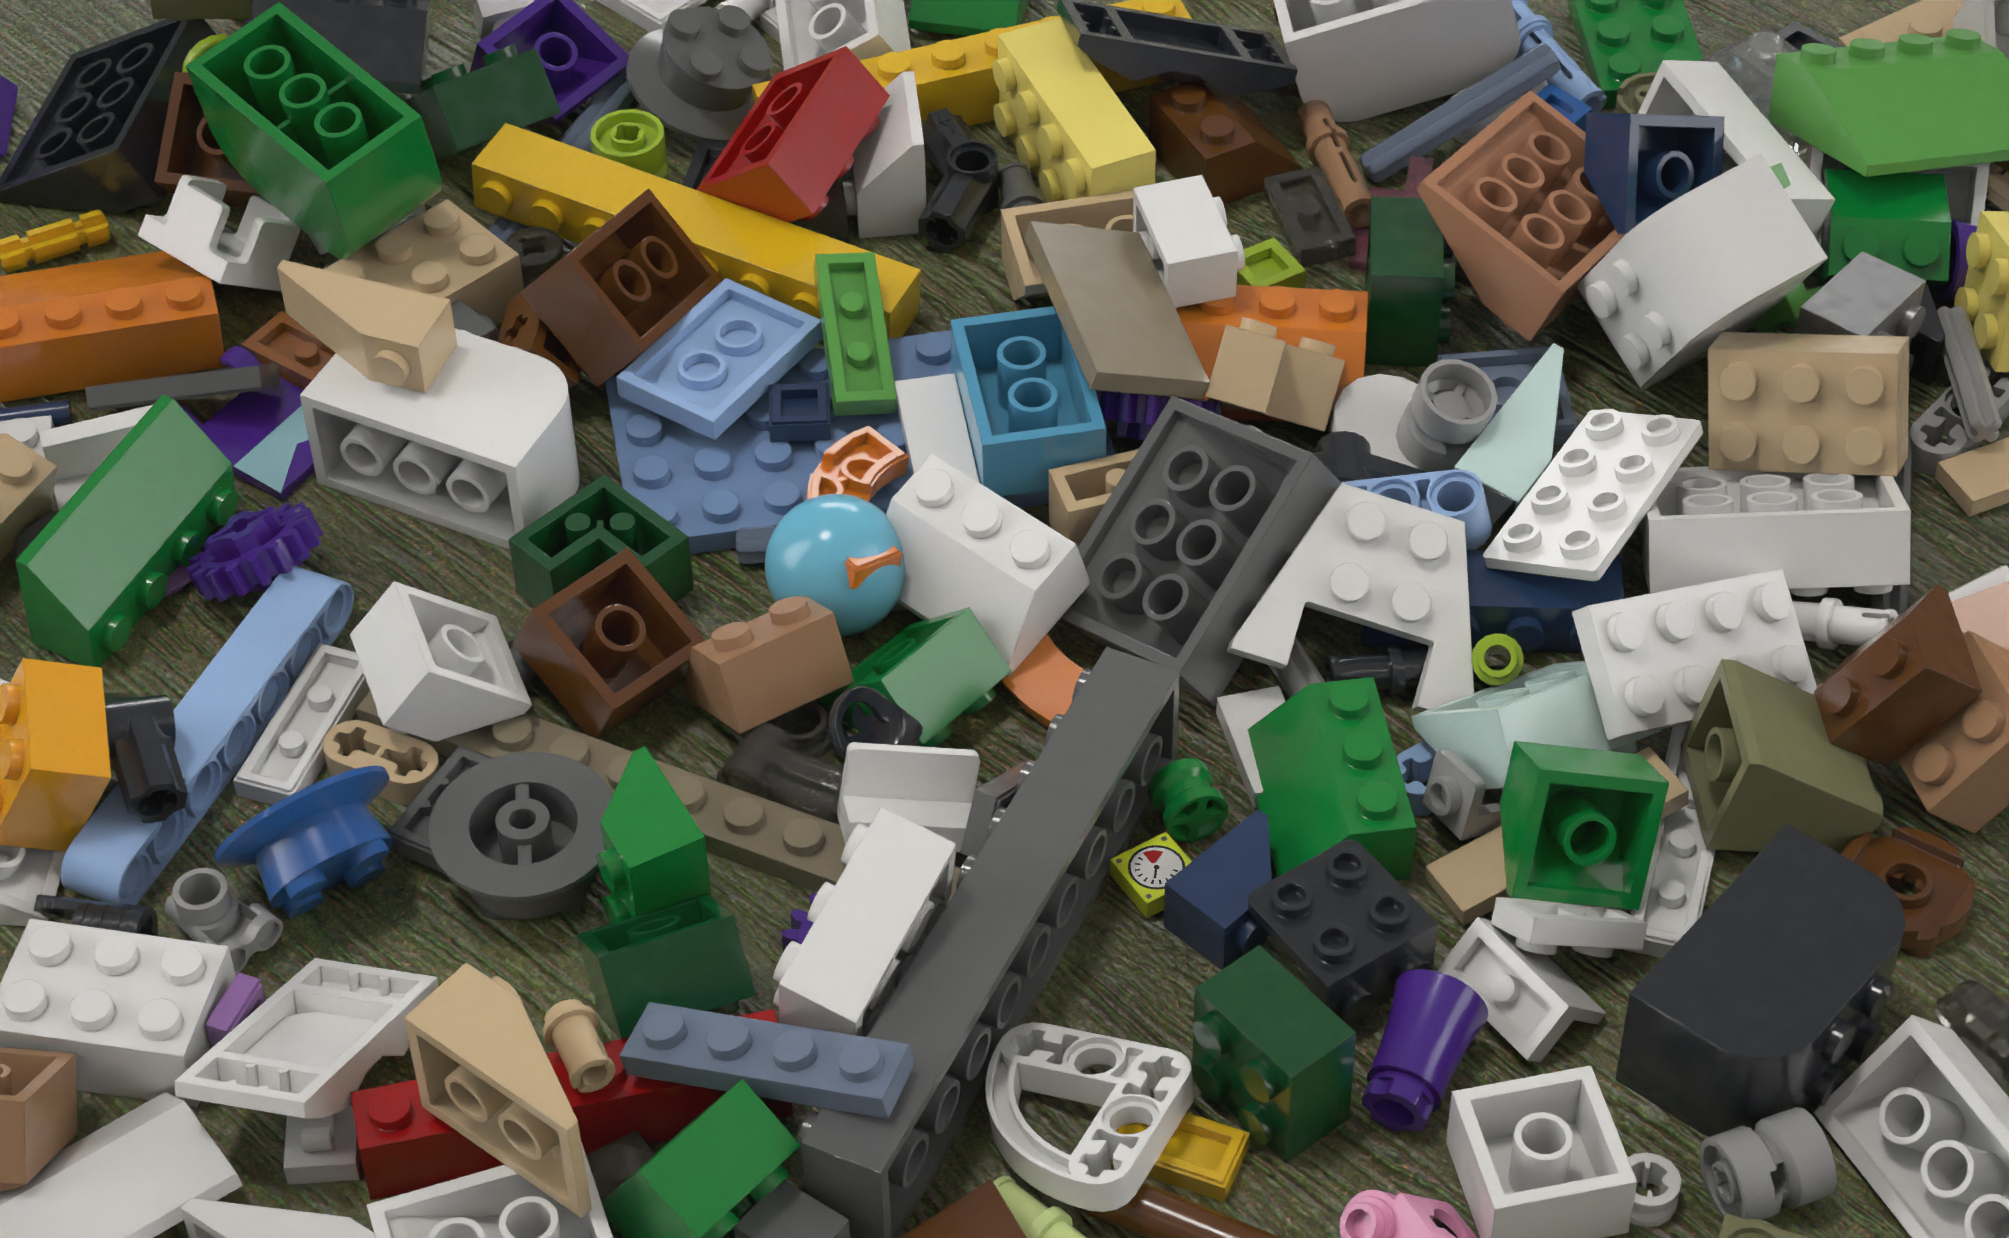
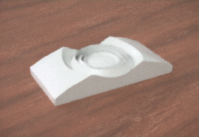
M314 958L174 1081L176 1097L300 1118H324L347 1110L352 1103L350 1092L358 1091L365 1075L382 1056H404L409 1048L404 1017L438 988V977Z

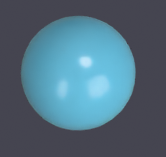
M826 494L808 499L795 506L780 520L769 539L765 555V576L772 598L777 602L787 597L807 596L834 612L841 637L863 632L883 620L897 604L904 583V555L902 556L900 567L897 565L883 566L875 570L858 588L853 590L849 587L844 561H848L847 557L858 559L880 555L888 551L893 545L903 553L899 537L886 514L880 508L862 498L846 494Z

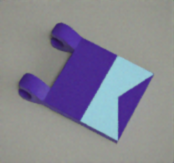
M233 346L220 358L221 363L229 368L261 365L248 350L241 346ZM281 377L280 384H277V387L239 393L204 425L187 408L178 403L232 463L233 474L280 501H283L315 471L300 394L304 390Z

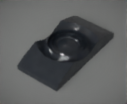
M1081 0L1058 1L1056 10L1077 47L1098 63L1135 82L1157 76L1177 82L1208 83L1225 97L1268 91L1295 83L1298 69L1295 65L1290 64L1288 55L1271 32Z

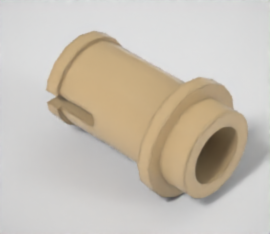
M576 999L564 1000L552 1006L544 1018L543 1038L551 1048L557 1049L568 1072L571 1086L574 1089L578 1088L579 1092L582 1093L593 1092L603 1088L613 1079L616 1070L597 1033L599 1020L596 1012L590 1006H586Z

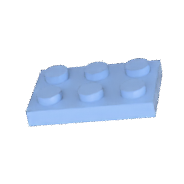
M725 278L616 377L618 396L716 440L769 390V385L779 381L823 339L821 320Z

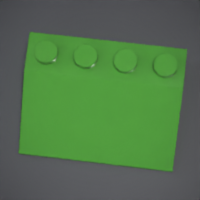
M1950 29L1946 32V36L1934 38L1921 34H1902L1899 36L1898 41L1885 43L1874 39L1858 38L1851 40L1850 46L1835 48L1826 44L1808 43L1802 45L1801 51L1777 53L1768 120L1865 177L2009 161V60L2003 51L1983 42L1981 34L1967 29Z

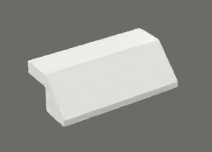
M164 1092L61 1150L27 1185L14 1190L0 1191V1238H154L184 1220L180 1208L190 1198L217 1201L243 1186L234 1168L187 1103Z

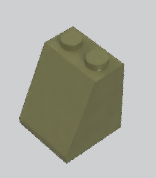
M1721 659L1680 744L1706 849L1761 852L1784 826L1789 824L1842 854L1847 845L1858 836L1877 830L1883 817V801L1880 793L1873 788L1867 767L1868 759L1830 744L1815 695L1736 660Z

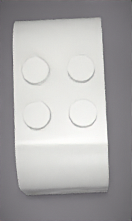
M1273 0L1290 64L1295 65L1298 69L1295 80L1303 103L1305 104L1311 100L1324 101L1328 104L1334 121L1337 122L1359 121L1459 92L1512 62L1520 46V33L1512 0Z
M1760 153L1680 196L1643 220L1605 255L1578 284L1577 289L1639 388L1643 390L1707 357L1708 348L1722 332L1746 333L1828 257L1764 156Z
M455 328L457 347L428 391L422 393L369 380L336 353L300 394L318 484L510 549L509 538L576 494L580 477L568 385L562 371L551 361L520 348L511 347Z

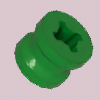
M1184 758L1171 762L1162 767L1152 777L1148 785V795L1157 810L1163 812L1162 823L1172 839L1179 842H1193L1204 839L1218 830L1228 816L1229 806L1220 790L1213 788V775L1206 763L1197 758Z

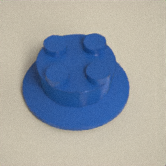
M366 766L337 774L308 786L270 806L235 830L218 847L215 852V860L222 868H238L257 864L270 905L276 908L283 907L288 918L300 916L316 908L325 900L321 892L346 881L350 889L357 888L374 880L385 871L381 860L389 854L394 840L369 809L368 805L383 791L389 782L390 776L382 766Z

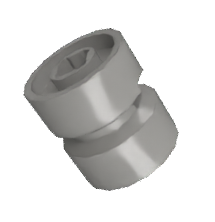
M1458 359L1440 360L1431 364L1425 370L1413 392L1412 400L1408 403L1398 423L1396 432L1399 449L1409 462L1428 472L1454 470L1458 461L1487 427L1496 409L1498 396L1495 385L1488 375L1472 363Z
M1795 1107L1763 1118L1756 1123L1754 1131L1749 1127L1739 1126L1707 1137L1701 1142L1699 1158L1703 1180L1713 1205L1723 1219L1725 1214L1728 1213L1745 1219L1765 1220L1778 1214L1781 1204L1786 1208L1796 1209L1828 1198L1835 1192L1837 1184L1836 1166L1830 1145L1815 1118L1803 1108Z

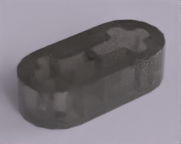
M1974 980L1963 981L1940 997L1935 1003L1937 1022L1939 1025L1952 1029L1987 1072L2009 1090V1005L1980 982Z

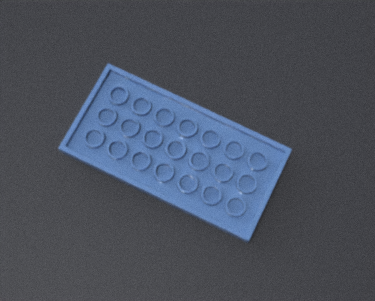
M951 330L888 339L894 383L899 380L952 374ZM813 348L775 384L829 382L825 348ZM618 375L611 376L605 381L622 488L689 536L690 554L736 548V533L742 527L777 526L791 509L805 501L810 475L814 473L817 466L821 463L823 453L835 442L856 430L870 426L907 454L897 402L895 413L834 416L830 390L831 440L770 442L768 390L714 440L618 396L616 382ZM1104 419L1107 457L1115 455V451ZM909 460L906 474L884 485L870 501V503L880 508L885 514L891 499L912 476ZM1049 490L1002 498L1018 508L1049 504Z

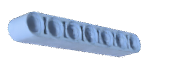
M291 565L292 571L288 574H278L173 710L176 727L174 750L188 791L185 808L171 814L166 821L143 823L138 816L128 814L118 782L68 847L60 872L61 883L64 888L104 902L136 905L143 898L249 756L318 644L331 646L344 629L351 615L354 603V590L351 584L295 565Z

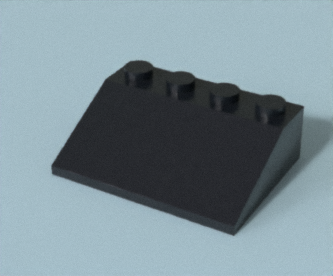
M165 19L72 54L0 177V202L82 211L101 210L103 213L118 214L138 206L149 208L161 201L167 194V191L156 184L154 180L175 72H182L183 62L187 54L199 41L211 35H216L205 19H193L190 21Z

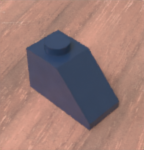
M1257 809L1165 883L1164 927L1220 970H1223L1260 945L1262 947L1270 935L1248 911L1249 894L1272 880L1269 821L1265 813Z

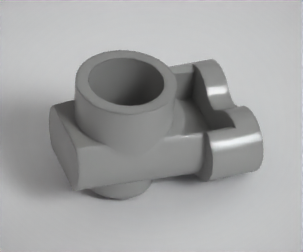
M197 868L183 874L175 882L172 895L165 902L166 915L192 941L229 946L236 975L245 967L253 953L265 951L272 947L279 939L283 930L282 921L260 904L253 903L248 907L230 895L228 883L224 875L211 868Z

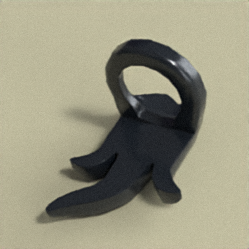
M865 686L845 690L834 701L829 718L824 720L833 750L837 756L843 759L846 757L847 746L852 742L918 746L917 741L923 733V727L917 719L900 706L890 702L876 689ZM854 702L863 703L871 709L873 714L867 715L857 703L853 711L852 721L856 727L862 729V732L848 736L842 726L845 710ZM843 772L841 773V776H840V779H839V782H838V790H839V791H840V788H841V782H842Z

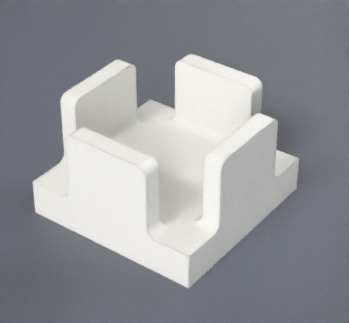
M183 175L179 180L167 214L163 217L145 215L138 234L139 237L219 284L282 292L277 267L282 260L289 261L300 233V227L264 197L252 196L250 198L238 231L235 233L224 227L230 213V207L222 202L227 186L218 180Z

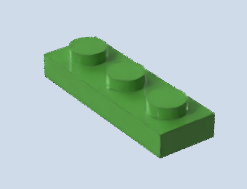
M875 252L815 254L813 271L834 416L895 413L897 396Z

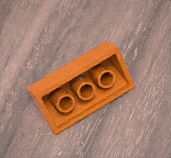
M1236 285V296L1175 308L1209 381L1226 325L1239 328L1242 317L1278 327L1276 339L1286 341V344L1292 346H1299L1301 336L1337 346L1334 358L1345 360L1330 414L1342 390L1358 378L1364 377L1368 291ZM1205 393L1203 399H1205V400H1210V399H1207L1206 393ZM1224 403L1221 406V416L1228 419L1286 422Z

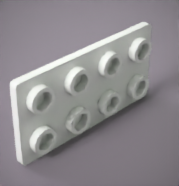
M1614 409L1589 411L1483 553L1486 567L1587 581L1599 580L1702 436L1701 421L1675 418L1667 414L1655 416L1625 413Z

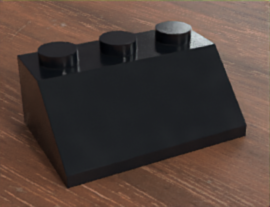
M253 0L251 21L280 2L391 92L420 95L428 56L430 0Z

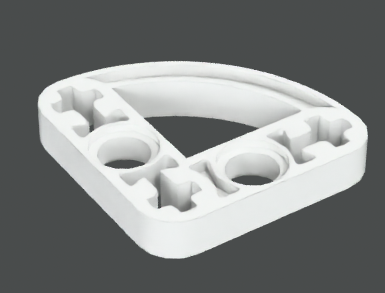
M1035 1022L1018 1025L1010 1029L1001 1038L989 1062L985 1087L992 1133L1000 1153L1010 1167L1027 1183L1044 1194L1078 1208L1099 1212L1116 1210L1128 1204L1136 1195L1193 1103L1195 1096L1191 1064L1189 1059L1181 1052ZM1095 1065H1110L1113 1067L1104 1073L1094 1075L1081 1073L1083 1069ZM1150 1089H1154V1098H1151ZM1026 1090L1101 1106L1102 1108L1073 1153L1069 1155L1050 1145L1037 1135L1023 1118L1018 1106L1021 1091ZM1133 1123L1149 1126L1146 1130L1134 1134L1115 1132L1118 1128ZM1110 1159L1113 1160L1114 1170H1110Z

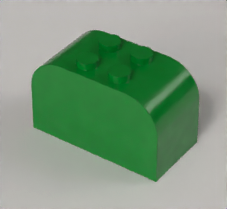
M280 2L186 65L209 128L234 168L260 195L299 226L325 250L339 259L345 260L434 197L442 189L441 175L422 116Z

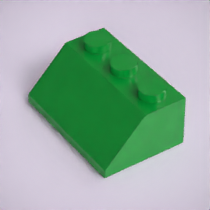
M1374 677L1308 684L1247 729L1263 793L1256 798V809L1265 813L1269 821L1270 860L1274 879L1344 840L1359 842L1396 881L1410 879L1417 826Z

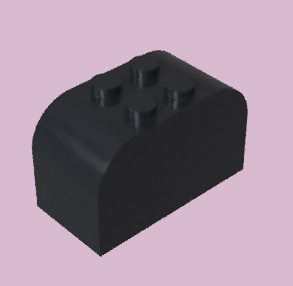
M1786 824L1630 992L1615 1080L1708 1137L1739 1126L1749 1127L1754 1131L1756 1123L1761 1119L1795 1107L1803 1108L1807 1111L1815 1103L1824 1107L1830 1095L1841 1086L1845 1077L1846 1067L1854 1058L1864 1062L1874 1051L1882 1036L1884 1027L1881 1025L1886 1004L1894 989L1892 979L1905 929L1904 910L1896 893L1879 876L1791 825Z

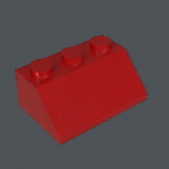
M847 46L777 73L759 96L697 190L788 223L798 219L808 221L817 216L829 201V197L826 195L835 180L843 176L853 165L855 158L852 154L859 143L867 138L879 125L880 119L878 114L890 95Z

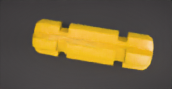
M94 210L79 215V221L72 222L71 218L26 231L27 236L24 238H19L16 234L0 239V265L5 272H12L28 267L27 262L33 259L38 264L80 251V246L87 243L89 248L106 243L110 240V228L107 219L101 210Z

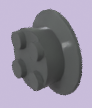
M726 5L720 9L712 7L676 9L670 13L664 28L649 32L633 46L626 65L627 80L634 97L642 108L659 118L663 126L694 140L700 141L702 139L728 143L753 107L752 85L772 79L768 73L772 65L769 47L761 34L750 25L749 15L737 6Z
M520 752L486 760L454 779L437 799L428 824V838L432 856L441 871L452 882L468 891L472 899L478 904L481 914L486 918L492 920L506 918L535 919L555 913L577 911L584 905L586 892L593 883L599 868L596 855L604 851L600 821L613 793L606 782L595 771L565 756L545 752Z

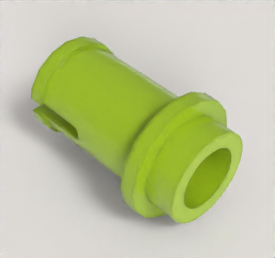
M1495 633L1485 636L1476 644L1472 652L1471 662L1473 670L1480 680L1489 686H1501L1512 682L1518 677L1523 668L1524 656L1521 647L1515 639L1505 634ZM1501 654L1510 663L1505 669L1495 671L1486 665V657L1488 655Z

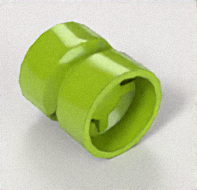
M626 109L608 113L595 122L591 129L590 137L593 154L669 180L664 126L659 118L646 111Z

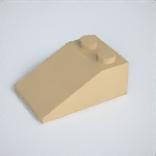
M466 962L404 1017L422 1107L582 1219L592 1207L578 1120L517 991L504 979L497 976L490 979Z

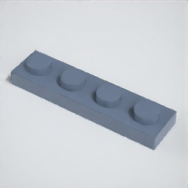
M652 1002L648 1003L619 1055L627 1075L721 1091H728L743 1079L758 1097L889 1119L915 1065L910 1045L906 1043Z

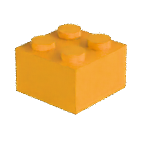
M22 658L10 684L3 683L0 686V845L66 852L74 838L87 823L111 779L102 668Z

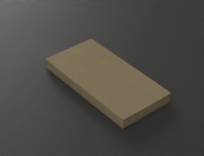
M1030 221L1024 239L1090 389L1203 399L1210 381L1140 233Z

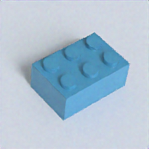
M1054 306L950 320L952 374L955 373L980 484L1001 497L1048 491L1050 469L1106 457V426L1096 391L1091 390Z

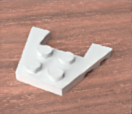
M1340 484L1295 547L1278 575L1256 603L1255 608L1241 628L1233 636L1227 649L1229 653L1283 669L1288 664L1305 606L1427 645L1428 652L1413 702V711L1421 713L1473 694L1474 682L1471 662L1472 645L1465 522L1351 485Z

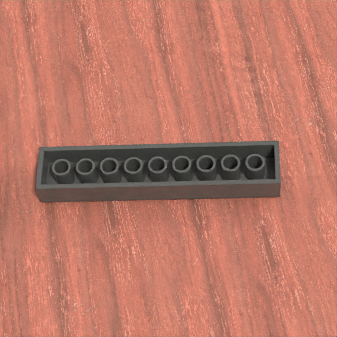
M1106 647L1092 670L1084 669L1081 672L1074 688L1072 703L1065 715L1058 713L1052 719L1046 733L1044 749L1036 761L1030 759L1023 766L1018 777L1014 798L1007 808L1001 806L994 813L988 827L985 845L978 856L971 854L967 857L960 870L956 886L957 890L948 905L941 903L936 907L927 927L924 944L917 955L910 953L905 957L897 973L895 991L885 1007L877 1005L872 1010L866 1022L863 1037L909 1044L915 1061V1065L889 1119L822 1108L820 1112H810L804 1120L797 1142L801 1145L797 1148V1151L802 1153L804 1170L800 1190L849 1219L851 1238L899 1237L985 1090L989 1062L999 1041L1010 1029L1024 1023L1110 875V859L1123 853L1149 809L1152 801L1148 795V785L1152 777L1162 767L1177 761L1180 671Z

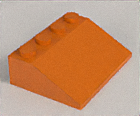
M165 251L0 276V403L83 390L85 387L107 383L164 377L226 367L220 360L224 354V346L211 278Z

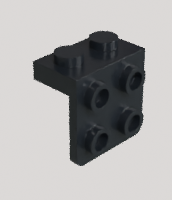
M1355 840L1341 841L1258 887L1248 896L1249 913L1309 976L1308 989L1348 1026L1359 1024L1376 1007L1392 999L1397 978L1404 972L1416 969L1433 970L1438 923Z

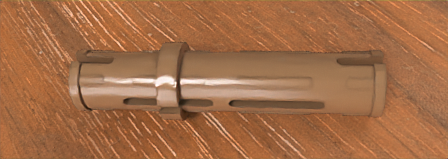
M1321 100L1308 101L1298 109L1297 113L1300 117H1296V122L1307 140L1306 153L1311 163L1321 169L1327 186L1340 209L1344 223L1350 228H1364L1369 225L1372 195L1368 191L1358 166L1350 154L1352 143L1346 131L1336 125L1327 103Z

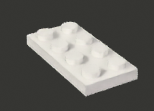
M1783 568L1589 605L1572 612L1607 740L1690 723L1721 659L1736 660L1811 694H1814L1817 688Z

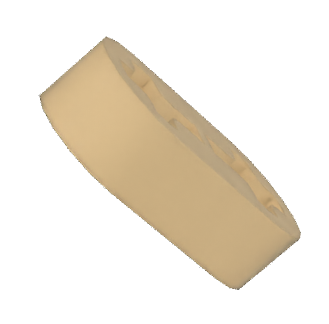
M350 720L337 724L326 733L323 740L327 770L331 777L356 768L382 766L388 772L390 779L378 797L398 804L410 805L440 769L438 753L430 744L367 721Z

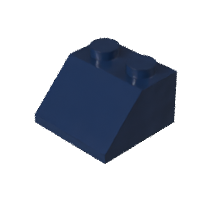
M1586 113L1584 173L1617 233L1627 234L1643 220L1670 202L1722 174L1725 117Z

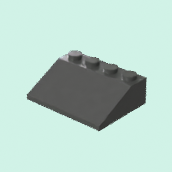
M1171 396L1080 543L1078 550L1091 583L1058 621L1105 648L1109 647L1180 671L1179 689L1215 706L1217 697L1222 695L1244 657L1227 652L1229 642L1255 608L1256 603L1268 586L1278 575L1334 491L1342 483L1315 454Z

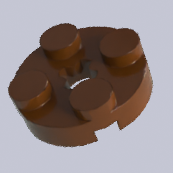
M1893 828L1892 836L1878 837L1872 840V832L1858 836L1847 845L1841 855L1871 871L1891 886L1899 887L1903 881L1915 886L1913 895H1905L1894 891L1902 904L1905 915V929L1900 946L1901 951L1913 957L1931 955L1936 951L1938 944L1950 940L1962 930L1971 911L1975 896V884L1973 877L1969 881V876L1962 869L1965 860L1956 848L1936 835L1914 828Z

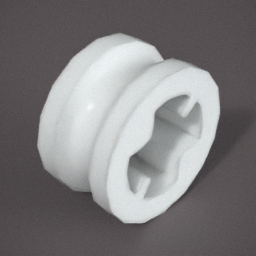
M1647 1152L1631 1155L1628 1157L1637 1183H1641L1642 1189H1646L1647 1183L1653 1184L1660 1188L1659 1196L1653 1197L1651 1190L1647 1191V1197L1635 1192L1630 1223L1643 1227L1659 1226L1669 1221L1676 1212L1682 1181L1679 1171L1671 1161L1661 1155Z

